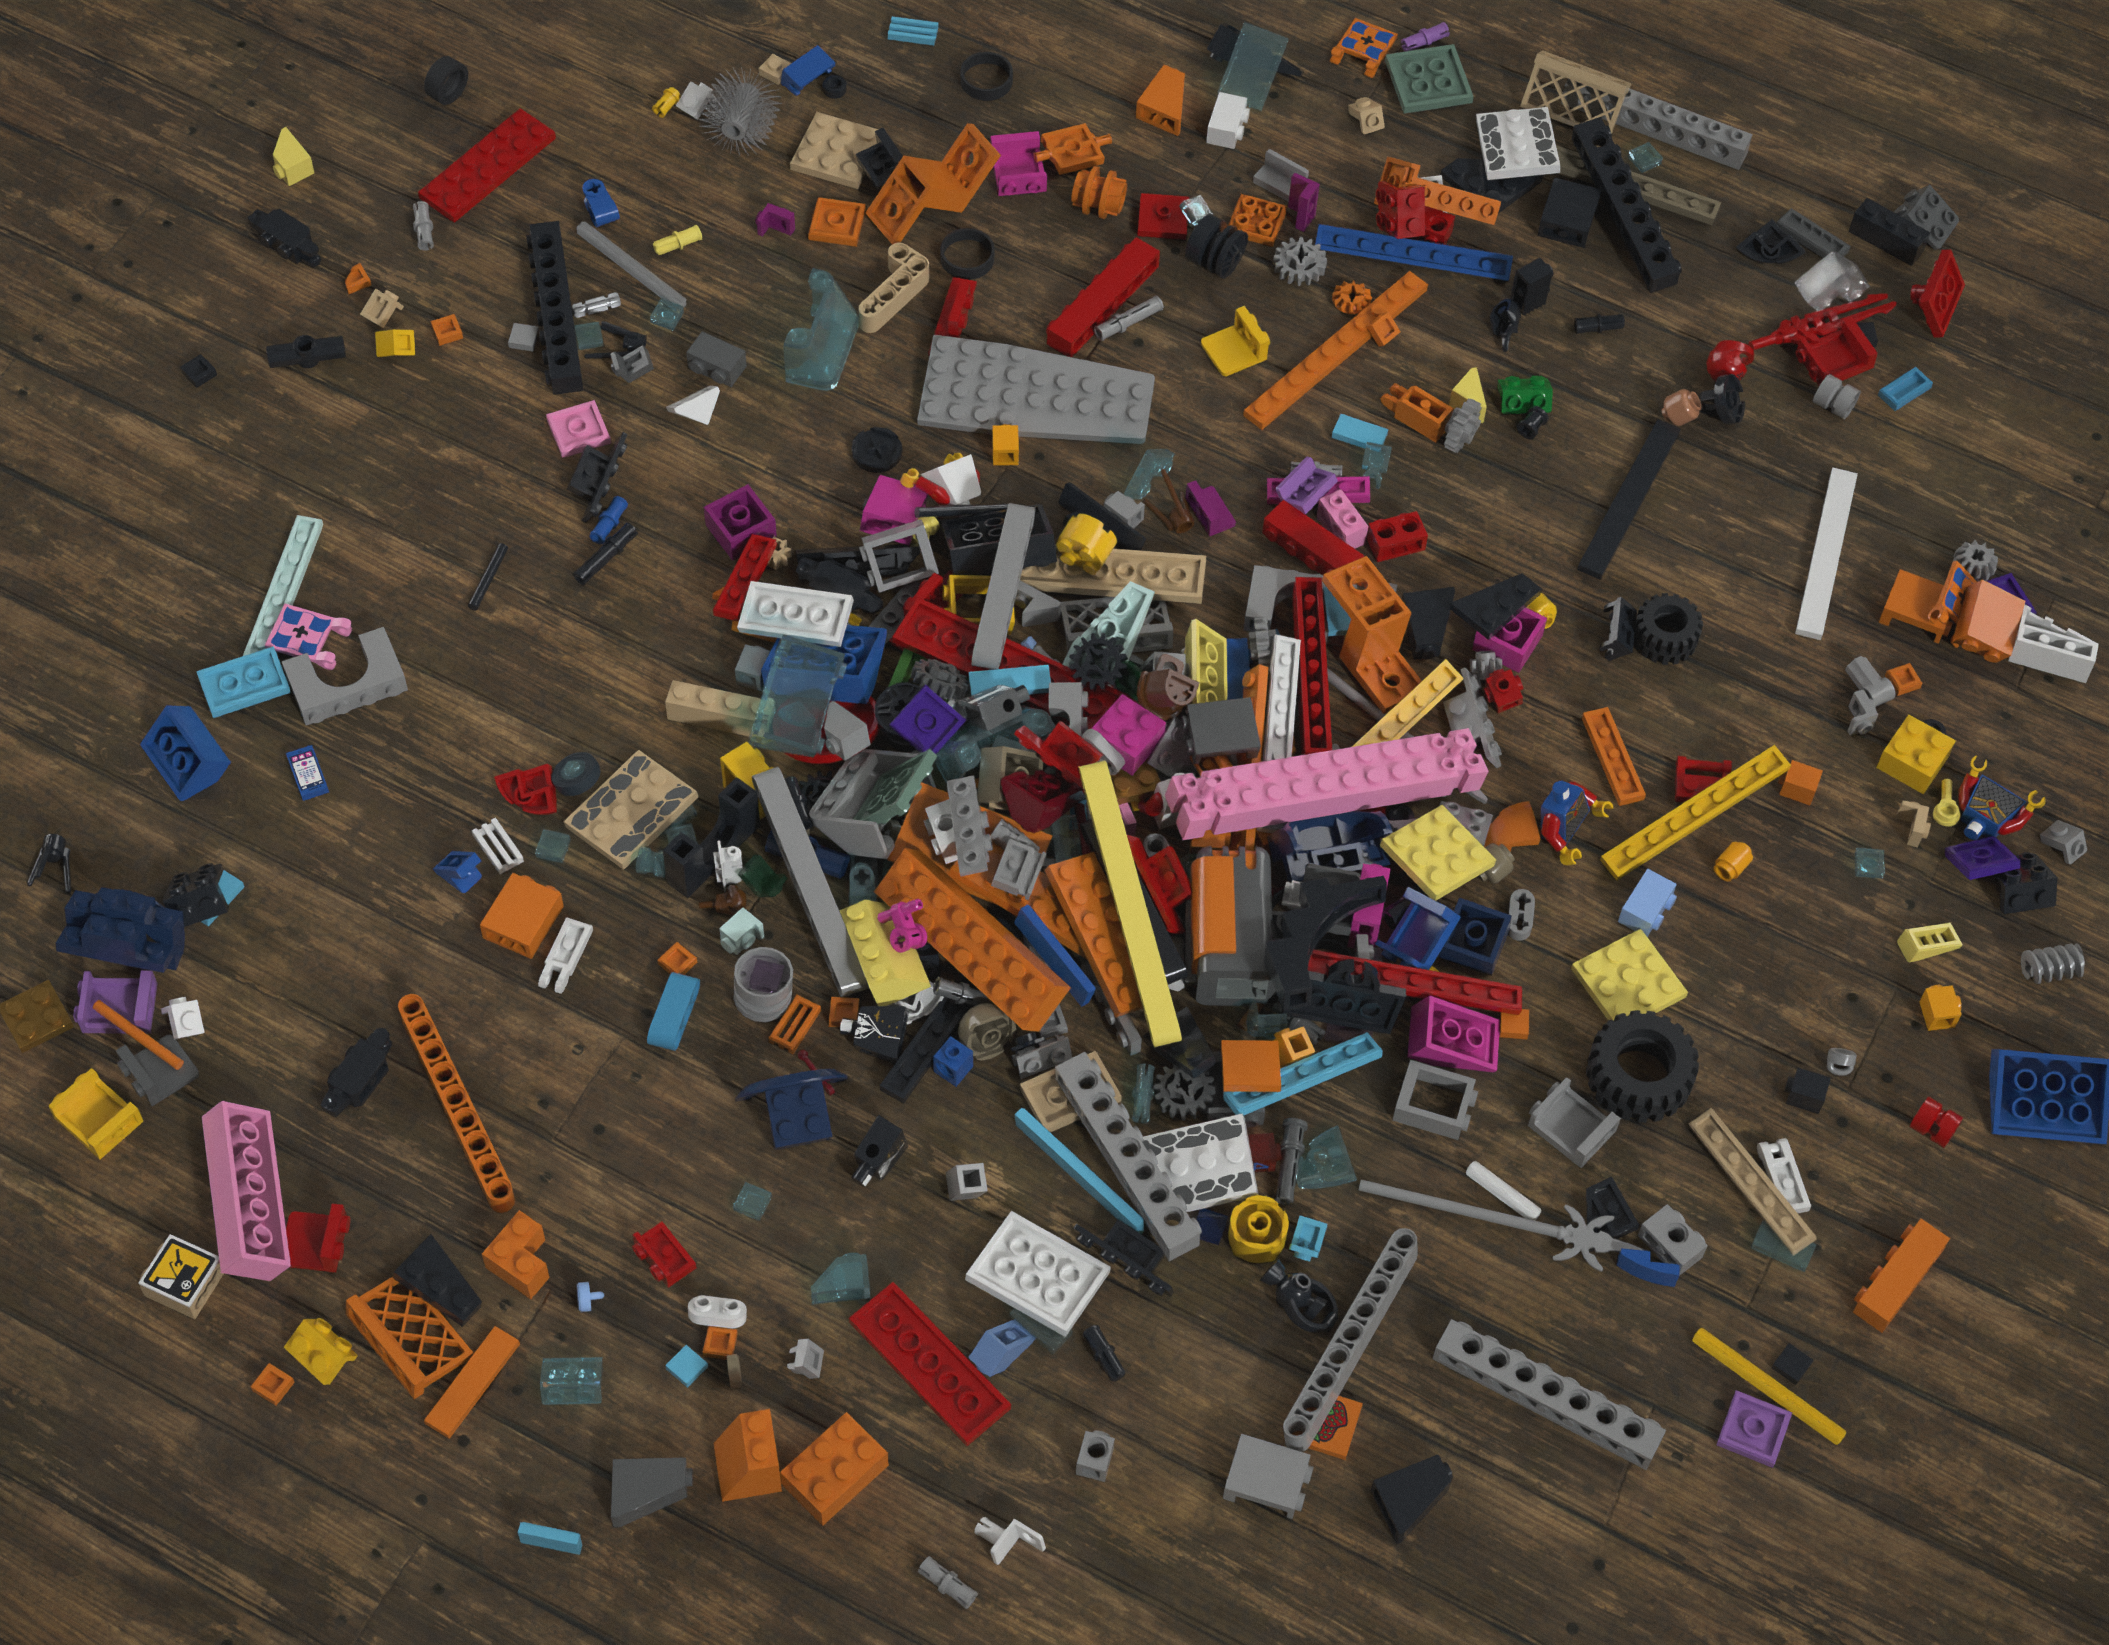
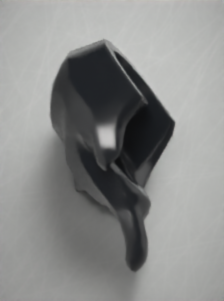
M1504 299L1493 308L1489 317L1494 335L1497 336L1500 331L1503 352L1508 351L1511 335L1518 333V324L1521 318L1517 303L1511 299Z

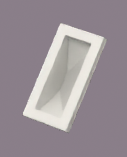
M708 386L666 408L668 412L708 425L720 390L718 386Z

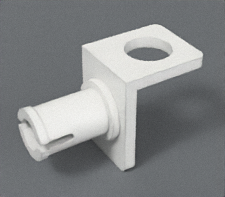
M983 1517L980 1520L983 1525L978 1523L975 1528L976 1535L994 1544L990 1552L994 1563L997 1565L1000 1564L1019 1538L1042 1552L1046 1549L1043 1537L1016 1519H1013L1007 1529L1004 1530L987 1517Z

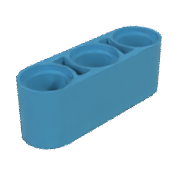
M675 972L670 974L649 1028L648 1044L676 1051L700 988V979Z

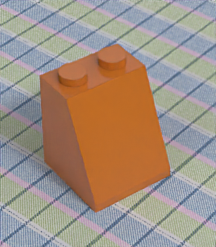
M770 1409L739 1414L714 1442L722 1502L782 1492Z

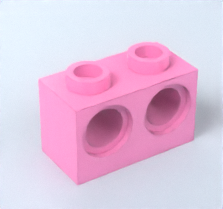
M1342 489L1319 499L1317 518L1325 529L1354 549L1366 543L1368 525Z

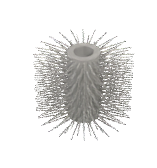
M731 75L730 77L735 86H731L728 83L727 85L730 87L727 88L723 85L725 82L715 78L721 86L717 91L716 84H714L713 87L716 91L710 92L713 98L707 99L712 105L711 109H714L710 111V105L704 106L706 110L708 106L709 114L707 117L711 114L715 117L701 120L708 122L713 119L714 121L711 122H717L716 124L712 123V126L722 127L705 133L722 131L719 134L720 136L724 134L725 138L727 137L728 140L730 138V142L732 139V143L733 140H736V143L737 140H740L741 146H743L742 139L750 148L751 146L745 136L753 140L754 138L751 136L754 135L760 138V143L766 145L761 138L765 136V139H769L766 133L772 132V130L768 126L774 124L771 120L774 118L773 107L768 108L772 104L782 103H775L773 101L768 104L767 102L772 100L759 96H770L762 94L776 90L759 92L762 88L757 89V86H754V82L751 85L752 79L749 84V81L746 83L745 79L744 83H742L740 77H738L739 84L737 81H734L735 79ZM763 126H765V127L767 126V128L765 129V131H763V129H761Z

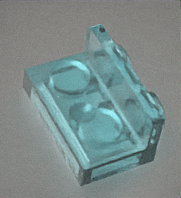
M543 1358L540 1377L542 1404H600L602 1402L603 1358Z

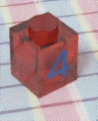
M1274 1134L1248 1135L1254 1172L1275 1171L1277 1160H1281V1148L1279 1143H1275Z

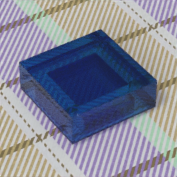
M1205 1208L1200 1209L1196 1219L1202 1230L1200 1239L1219 1245L1228 1216Z

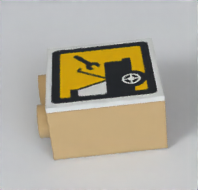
M170 1234L166 1241L159 1246L150 1266L141 1274L138 1284L145 1297L196 1319L224 1273H221L219 1256Z

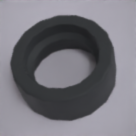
M443 56L430 67L424 81L426 95L443 105L453 103L460 97L468 81L467 67L450 56Z

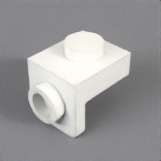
M690 81L676 107L698 120L705 109L704 106L708 104L707 99L713 98L710 94L713 89L702 82L698 86Z
M186 997L169 1000V1006L161 1008L162 1014L168 1013L174 1040L205 1033L197 1000L187 1002Z

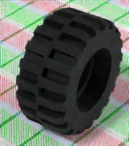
M1640 1010L1630 1011L1629 1016L1621 1013L1615 1016L1614 1021L1608 1020L1603 1025L1602 1030L1597 1032L1587 1060L1586 1076L1590 1078L1588 1085L1592 1092L1597 1091L1595 1096L1600 1104L1606 1103L1608 1105L1606 1110L1613 1113L1618 1112L1622 1114V1119L1628 1121L1632 1117L1637 1118V1122L1646 1123L1648 1118H1652V1121L1656 1122L1662 1120L1664 1114L1667 1117L1675 1114L1677 1109L1682 1108L1686 1103L1699 1071V1063L1697 1062L1699 1055L1697 1048L1692 1047L1694 1043L1692 1037L1689 1034L1684 1035V1028L1679 1023L1674 1025L1670 1022L1671 1018L1665 1015L1663 1017L1656 1016V1012L1653 1011L1641 1014ZM1629 1051L1649 1053L1660 1060L1668 1076L1655 1082H1644L1634 1079L1621 1068L1617 1057Z

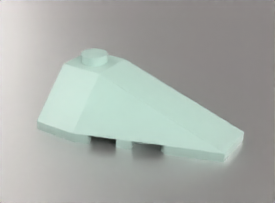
M1130 581L1109 603L1108 608L1098 618H1095L1090 624L1091 626L1072 643L1063 665L1069 667V665L1075 663L1069 658L1071 654H1077L1073 646L1078 645L1081 647L1083 645L1082 637L1090 641L1092 633L1095 634L1097 639H1100L1101 634L1105 633L1107 641L1114 637L1117 640L1116 645L1121 644L1124 648L1120 654H1126L1128 657L1126 661H1129L1155 592ZM1096 646V647H1094V648H1095V649L1103 650V649H1105L1106 647H1104V646ZM1087 653L1084 654L1082 663L1085 662ZM1093 655L1096 665L1103 671L1104 668L1101 660ZM1115 662L1111 664L1110 672L1113 671ZM1094 675V676H1092L1091 678H1093V679H1101V678H1103V677H1102V676Z

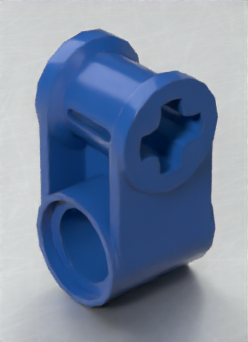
M598 179L587 180L582 187L585 195L584 204L594 226L597 228L619 220L620 216L617 206L607 192L603 182Z

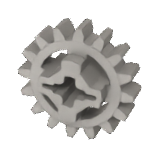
M1300 237L1299 242H1295L1293 238H1290L1289 244L1282 242L1281 248H1276L1273 259L1275 273L1280 272V279L1288 278V284L1297 281V286H1300L1301 282L1305 281L1307 285H1310L1311 279L1317 282L1319 281V275L1323 276L1327 265L1326 252L1320 251V244L1313 246L1312 239L1304 242L1303 237Z
M1468 398L1463 403L1461 409L1455 408L1444 430L1447 432L1446 441L1444 442L1445 448L1458 453L1463 448L1464 443H1471L1481 424V420L1478 418L1482 408L1481 403Z
M1267 616L1254 617L1255 632H1249L1252 661L1259 660V664L1268 667V673H1270L1272 639L1276 634V630H1269Z

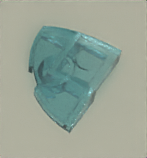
M1338 1125L1317 1136L1309 1144L1311 1150L1308 1152L1305 1161L1303 1156L1299 1159L1296 1176L1299 1188H1327L1357 1180Z

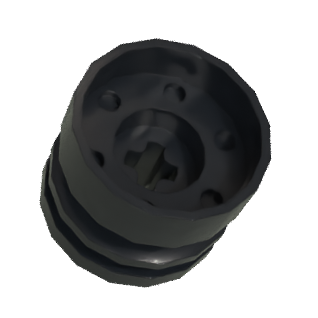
M1207 214L1194 228L1185 249V257L1188 261L1199 267L1207 265V270L1210 273H1215L1216 276L1225 279L1241 261L1247 247L1248 234L1243 230H1238L1234 225L1227 227L1223 219L1213 214Z
M908 682L896 683L887 687L879 695L875 705V716L887 743L893 748L904 752L916 749L889 725L922 689L918 685Z

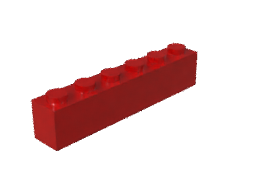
M1137 237L1130 244H1125L1120 254L1108 262L1104 271L1101 274H1096L1091 284L1078 293L1073 303L1066 305L1061 315L1048 324L1046 328L1047 345L1067 357H1073L1095 334L1094 327L1106 322L1159 267L1160 251Z

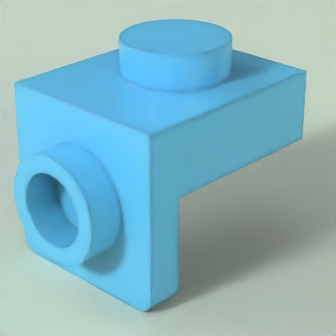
M1300 1215L1292 1243L1289 1247L1290 1250L1295 1251L1294 1257L1310 1261L1311 1257L1318 1258L1328 1224Z

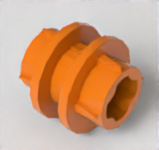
M1094 166L1091 171L1082 169L1076 176L1071 201L1074 206L1082 207V213L1085 215H1089L1092 208L1099 209L1098 216L1101 219H1105L1108 214L1117 216L1122 211L1127 192L1126 180L1117 178V173L1113 170H1110L1105 178L1100 176V167Z

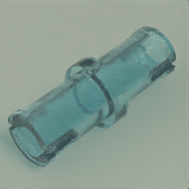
M1146 1064L1137 1065L1136 1086L1132 1089V1097H1134L1132 1120L1137 1123L1139 1122L1141 1112V1123H1148L1150 1121L1151 1100L1155 1095V1091L1152 1089L1155 1067L1148 1064L1146 1075Z

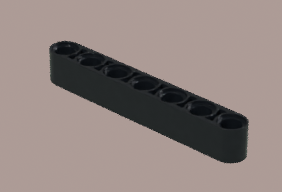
M1092 819L1080 823V829L1091 853H1095L1107 878ZM1138 874L1167 984L1169 985L1187 977V970Z

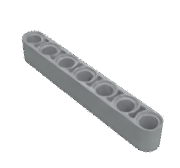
M1013 503L1008 504L975 641L972 666L993 670L1000 667L1033 527L1035 507Z

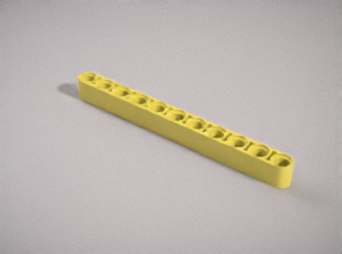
M1104 760L1080 766L1079 773L1153 1046L1155 1048L1182 1041L1177 1016L1107 762Z

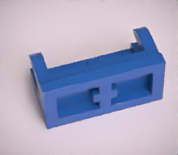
M817 45L783 69L781 84L797 96L804 86L824 72L829 74L832 71L831 69L835 67V62Z

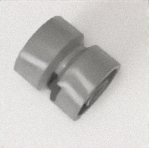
M1828 374L1819 386L1813 403L1824 409L1830 407L1833 414L1846 419L1857 403L1861 391L1849 384L1843 386L1842 380Z

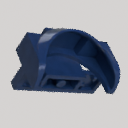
M1352 811L1288 822L1281 829L1267 836L1273 863L1283 861L1287 880L1292 883V880L1303 882L1305 869L1308 864L1357 873L1362 871L1363 863L1369 865L1379 864L1383 867L1390 865L1389 856L1380 847V844L1384 837L1393 832L1387 817L1382 812Z
M101 887L96 894L75 890L64 908L67 925L55 943L57 952L162 973L166 969L177 970L185 945L183 911L165 908L156 902L153 897L128 890ZM146 934L149 935L155 942L147 941Z

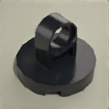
M1734 374L1719 376L1714 389L1706 390L1699 394L1702 405L1699 411L1707 415L1718 414L1720 420L1726 425L1741 422L1745 412V401L1740 402L1739 392H1743V388L1739 379ZM1703 401H1710L1714 404H1706Z

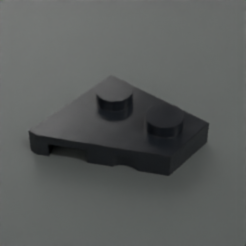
M1609 1177L1586 1188L1587 1225L1598 1217L1614 1216L1613 1221L1606 1223L1601 1228H1594L1593 1231L1595 1233L1603 1231L1617 1240L1639 1229V1223L1613 1177Z

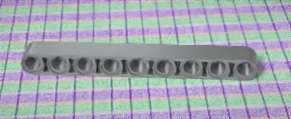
M775 767L753 775L752 782L755 791H757L761 806L840 996L845 998L868 989L869 985L780 768Z
M1402 1228L1392 1234L1283 1424L1287 1448L1303 1452L1313 1442L1417 1259V1236L1412 1230ZM1404 1245L1409 1246L1408 1248H1400V1246ZM1388 1268H1395V1269H1397V1270H1395V1271H1387L1386 1269H1388ZM1383 1291L1381 1294H1374L1373 1292ZM1370 1314L1368 1317H1361L1360 1315ZM1349 1337H1356V1338H1357L1356 1340H1352V1341L1347 1340V1338H1349ZM1336 1360H1342V1361H1344V1362L1341 1363V1364H1335V1363H1333V1362L1336 1361ZM1325 1383L1330 1384V1386L1326 1388H1322L1319 1386ZM1309 1407L1317 1408V1410L1312 1412L1306 1411L1305 1409ZM1295 1431L1303 1432V1434L1298 1436L1292 1435Z

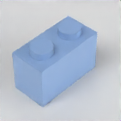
M1647 869L1623 906L1618 922L1634 931L1642 929L1648 937L1652 929L1657 931L1664 919L1663 911L1665 909L1670 910L1675 903L1677 896L1674 895L1677 884Z

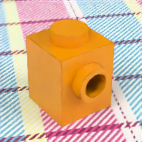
M1933 985L1926 988L1919 1002L1928 1031L1955 1028L1961 1017V1000L1958 995H1955L1953 985Z
M1304 1026L1292 1031L1290 1028H1286L1274 1034L1275 1039L1273 1041H1278L1280 1068L1315 1053Z

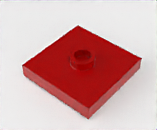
M1141 193L1138 236L1186 240L1189 197Z

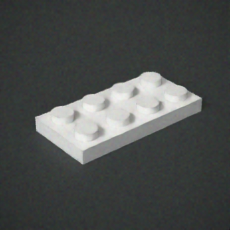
M751 581L737 628L741 633L841 647L854 600L852 595Z

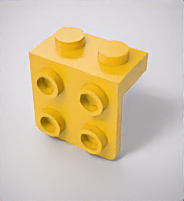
M1245 306L1236 309L1233 326L1201 339V346L1222 376H1229L1267 360L1268 347L1270 345L1269 336L1260 329L1256 317L1250 314Z

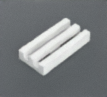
M496 818L492 819L488 825L487 823L481 825V829L475 828L472 830L474 838L499 874L524 862L523 856ZM493 830H495L499 837L502 839L506 847L509 849V851L515 858L514 860H512L510 856L507 854L503 846L500 844V842L492 832ZM482 836H488L506 864L502 865Z

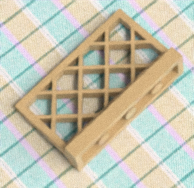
M1543 50L1537 53L1534 61L1535 65L1520 107L1532 109L1546 106L1548 107L1551 119L1573 127L1580 124V122L1575 121L1572 111L1583 107L1588 117L1586 121L1605 115L1612 134L1631 83ZM1539 69L1547 70L1552 81L1541 85L1537 77ZM1565 77L1571 80L1574 89L1563 94L1558 80ZM1554 83L1559 96L1548 101L1543 88ZM1585 86L1592 87L1597 97L1585 102L1580 89ZM1539 90L1544 101L1539 106L1528 103L1531 93ZM1576 91L1581 104L1570 109L1564 96ZM1608 94L1619 97L1616 107L1607 110L1602 97ZM1561 98L1566 112L1561 114L1553 113L1550 103ZM1598 100L1603 113L1592 118L1587 104ZM1612 111H1614V112H1613V115H1612V118H1611L1610 115H1609V113L1612 112Z

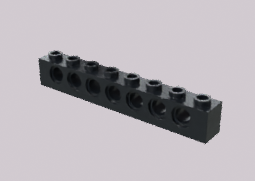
M1601 117L1574 125L1571 140L1596 188L1602 189L1600 196L1649 292L1653 293L1678 284L1679 275L1682 272L1680 262L1674 259L1669 241L1664 240L1659 222L1657 220L1654 221L1651 215V207L1641 196L1640 185L1638 182H1634L1629 164L1624 163L1621 157V149L1618 144L1613 142L1609 126L1604 124Z
M559 221L529 224L531 234L526 235L528 250L533 249V253L529 254L531 269L536 268V272L531 273L533 288L538 287L539 292H534L536 307H541V311H537L538 325L544 326V330L539 331L541 346L546 345L547 350H542L544 366L549 365L550 369L545 370L547 385H552L553 395L584 391Z

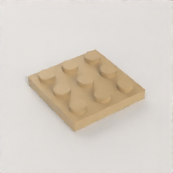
M816 112L790 162V170L859 189L866 173L858 163L856 153L877 144L875 131L878 129Z

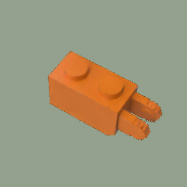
M1394 383L1389 388L1392 396L1385 393L1380 398L1382 404L1395 413L1394 418L1436 443L1446 432L1444 430L1453 414L1454 408L1417 386H1411L1409 389H1406Z

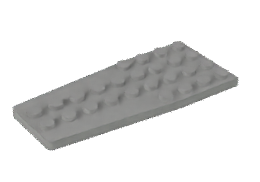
M933 335L917 422L921 426L992 435L993 425H1018L1019 437L1142 444L1146 440L1155 377L1150 373L1009 344Z

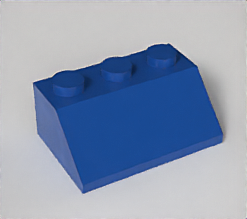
M166 705L140 743V746L180 801H184L218 782L231 763L191 706Z

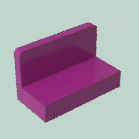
M1294 173L1291 176L1288 207L1297 212L1296 229L1304 232L1316 216L1320 184Z
M1196 480L1187 484L1186 500L1209 537L1235 527V519L1213 486L1201 489Z

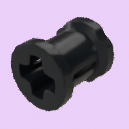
M1538 406L1530 407L1527 412L1528 415L1516 426L1519 434L1526 439H1534L1538 434L1539 428L1549 420L1545 410Z

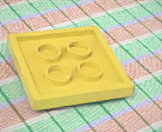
M1443 805L1383 838L1380 847L1435 901L1494 867L1496 859Z
M1642 929L1576 961L1571 966V970L1607 1020L1614 1021L1615 1016L1621 1013L1629 1016L1630 1011L1640 1010L1641 1014H1646L1647 1011L1657 1013L1686 998L1688 991Z

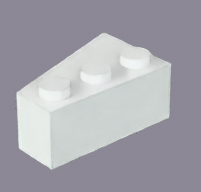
M2024 605L2012 655L2008 661L2086 683L2095 664L2099 644L2070 628L2067 631L2052 624L2053 619L2047 616L2043 619L2030 612L2031 607Z

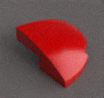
M547 763L525 771L517 769L494 777L500 793L510 804L517 805L529 814L547 815L557 813L556 788L552 782L553 770L550 764Z

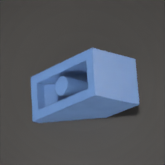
M1014 1319L985 1331L968 1358L976 1364V1368L980 1372L991 1377L1004 1371L1033 1343L1035 1337Z

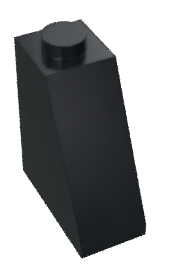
M1454 587L1403 593L1402 601L1412 612L1406 632L1414 659H1432L1440 656L1451 612L1449 607L1454 599Z
M1439 1454L1373 1480L1371 1493L1396 1544L1403 1542L1449 1490L1451 1479H1453L1452 1471L1447 1462H1442Z

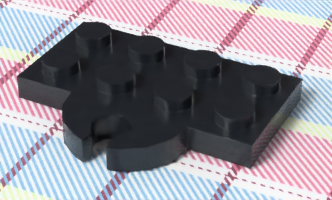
M1347 959L1330 966L1325 974L1308 971L1312 984L1311 1006L1283 1011L1282 1008V1015L1390 1034L1406 999V989L1380 984V976L1377 969L1366 961L1362 964L1361 974L1351 975L1350 973L1354 971V959Z

